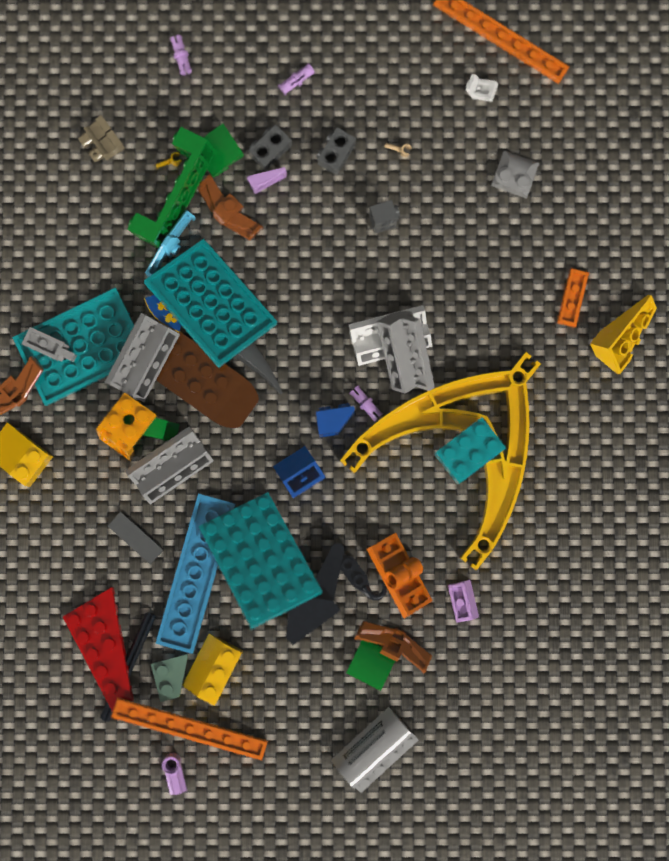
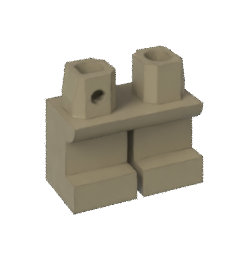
M100 115L92 125L83 128L85 132L78 138L84 148L92 143L96 146L88 152L94 162L103 158L107 161L125 149L103 116Z

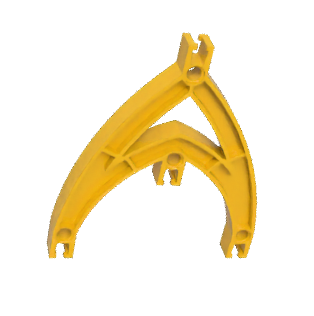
M527 352L522 355L510 371L487 373L456 380L407 401L371 426L355 441L340 460L346 466L345 460L352 453L360 457L355 468L352 466L349 468L355 474L370 454L394 439L426 430L445 429L457 430L462 433L481 417L496 434L489 418L485 415L465 410L440 408L472 397L505 392L508 422L505 458L502 451L484 465L486 501L483 518L476 537L460 556V559L466 562V557L473 550L480 554L475 564L472 563L470 565L474 570L480 567L502 535L515 506L525 471L529 443V402L526 382L541 365L538 361L532 362L533 368L528 373L520 366L523 361L532 357ZM514 373H519L522 376L521 382L514 381ZM361 443L365 444L368 448V451L364 454H360L357 451V446ZM480 540H485L488 544L487 549L484 551L478 548Z

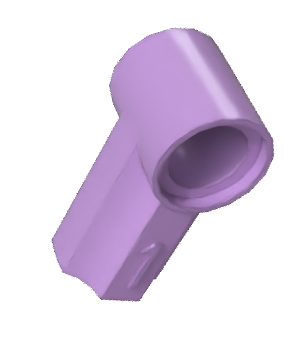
M177 753L167 754L162 763L170 795H177L187 791L181 766V757ZM172 759L176 761L177 766L169 767L167 761Z

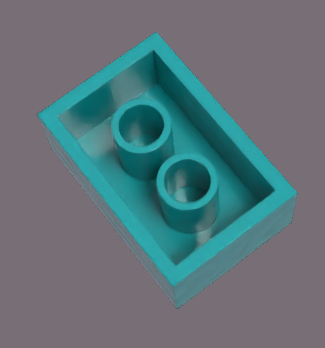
M481 417L435 452L434 455L458 485L501 453L506 447L483 417Z

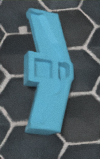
M185 210L161 243L145 271L147 277L158 271L166 256L171 258L179 252L181 242L178 237L189 222L196 219L189 211Z

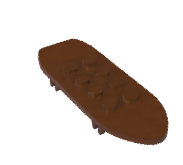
M177 332L180 335L156 381L213 422L227 428L241 427L259 402V396L253 385L226 364L218 368L197 343L183 333Z

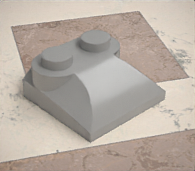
M504 150L491 186L527 198L539 163Z

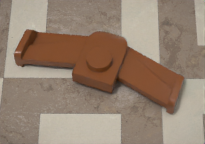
M210 174L199 184L198 191L212 212L214 219L220 225L226 226L250 241L264 228L262 225L239 213L244 208L243 205L230 193L224 198Z
M34 356L29 357L27 364L17 379L11 375L0 385V392L2 393L0 394V415L16 406L20 407L27 400L30 390L44 370L43 366Z
M362 621L354 638L383 645L380 654L396 662L402 655L420 669L423 674H425L432 658L428 651L406 635L405 632L397 628L394 629Z

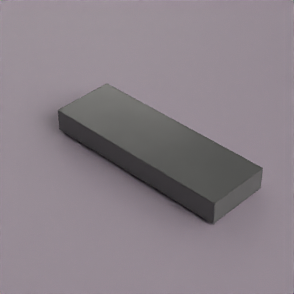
M122 512L108 525L113 532L149 564H152L164 551Z

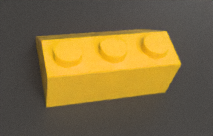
M209 633L182 686L198 698L215 706L243 650Z

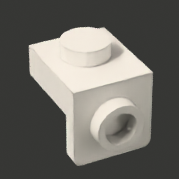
M471 74L470 80L466 84V91L472 99L492 102L498 83L492 80L479 79L476 74Z

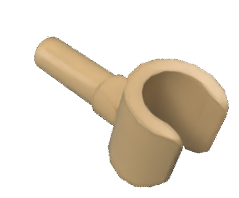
M389 143L385 144V148L396 150L402 157L410 155L404 152V148L412 149L409 144H404L402 147Z

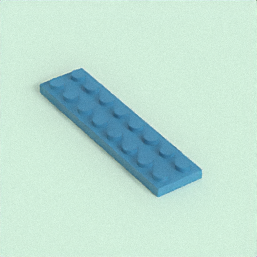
M198 494L155 644L191 654L194 653L218 569V564L199 526L235 509L236 504Z

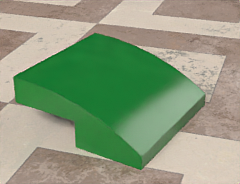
M224 123L203 137L216 149V153L207 169L213 178L229 169L228 166L244 157L243 152Z
M361 640L346 674L381 691L395 661L380 654L382 646Z

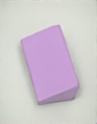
M466 580L449 584L448 589L456 623L478 618L479 614L471 581Z

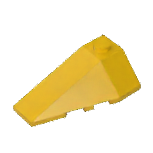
M648 294L604 327L590 343L595 356L617 374H621L633 357L631 352L635 344L639 345L641 341L639 338L643 329L648 327L657 309L652 295Z

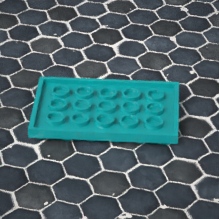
M204 239L144 280V284L218 368L278 323Z
M114 288L33 327L70 346L68 351L77 355L74 362L66 358L63 359V362L57 361L22 345L28 330L12 338L25 365L29 357L34 356L43 366L44 370L36 381L35 386L44 405L48 406L108 377L134 327V323L117 288Z
M268 492L199 526L251 629L322 594L319 584Z

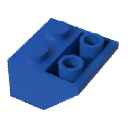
M350 403L338 405L336 409H331V406L319 408V411H316L319 438L339 435L353 416L355 407L350 406Z
M306 446L273 466L293 499L326 478Z

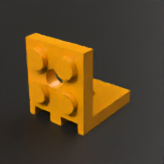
M124 392L96 428V431L101 441L131 461L135 456L134 445L157 416ZM127 415H132L135 418L134 422L130 425L123 422L124 417Z

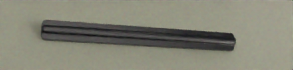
M145 613L127 654L126 664L129 669V677L156 618V615L153 613ZM106 702L100 719L109 722L112 710Z

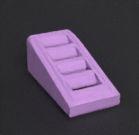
M285 167L250 175L246 178L254 194H257L286 178L287 172Z

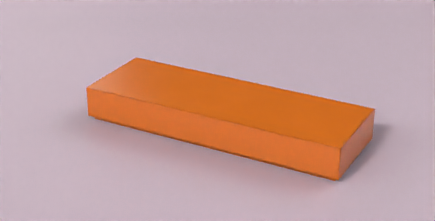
M570 268L557 324L576 327L589 272Z

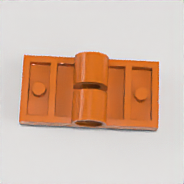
M396 533L366 549L403 618L410 616L433 601L419 576L423 572L422 563L415 557L409 558Z

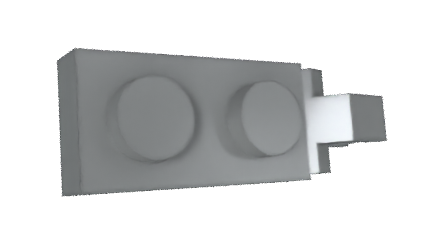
M29 327L22 342V345L57 361L63 362V359L66 358L74 362L77 355L68 351L70 346L66 345V343L32 327Z

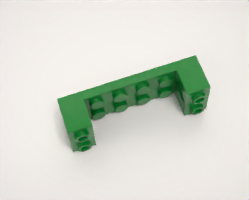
M180 127L179 131L174 134L172 144L187 159L184 162V169L181 175H178L175 180L172 192H169L166 197L163 209L157 214V221L155 222L136 212L128 223L129 227L127 230L139 239L157 248L160 247L165 237L187 209L216 153V149L206 138L183 127Z

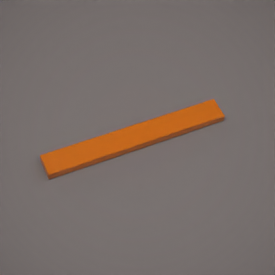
M435 0L433 4L436 8L558 84L570 67L464 0Z
M117 697L111 718L258 760H262L268 742L265 739Z

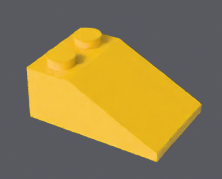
M7 422L0 431V467L24 486L31 487L53 456Z

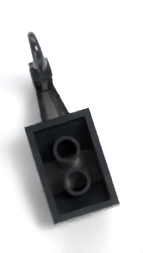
M339 543L332 545L315 578L322 590V594L289 611L286 638L292 646L341 611V608L334 600L340 569L351 585L364 593L369 599L376 601L386 595L387 587L384 581L381 582L382 591L379 594L371 591L367 575L352 556L345 555L344 547Z

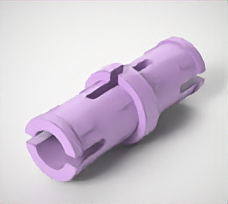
M176 35L177 41L172 36L170 41L175 52L173 56L177 60L180 75H186L185 69L190 74L192 69L190 68L187 58L189 55L184 48L182 36Z
M307 63L296 73H291V76L279 84L278 87L286 95L297 85L301 86L304 80L315 74V71Z
M359 385L356 386L354 389L359 395L353 390L349 394L360 404V409H364L373 422H375L378 418L373 412L379 418L383 413L372 403V398H368Z

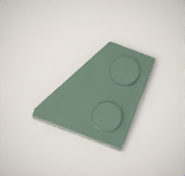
M188 654L151 664L160 702L180 697L189 657Z

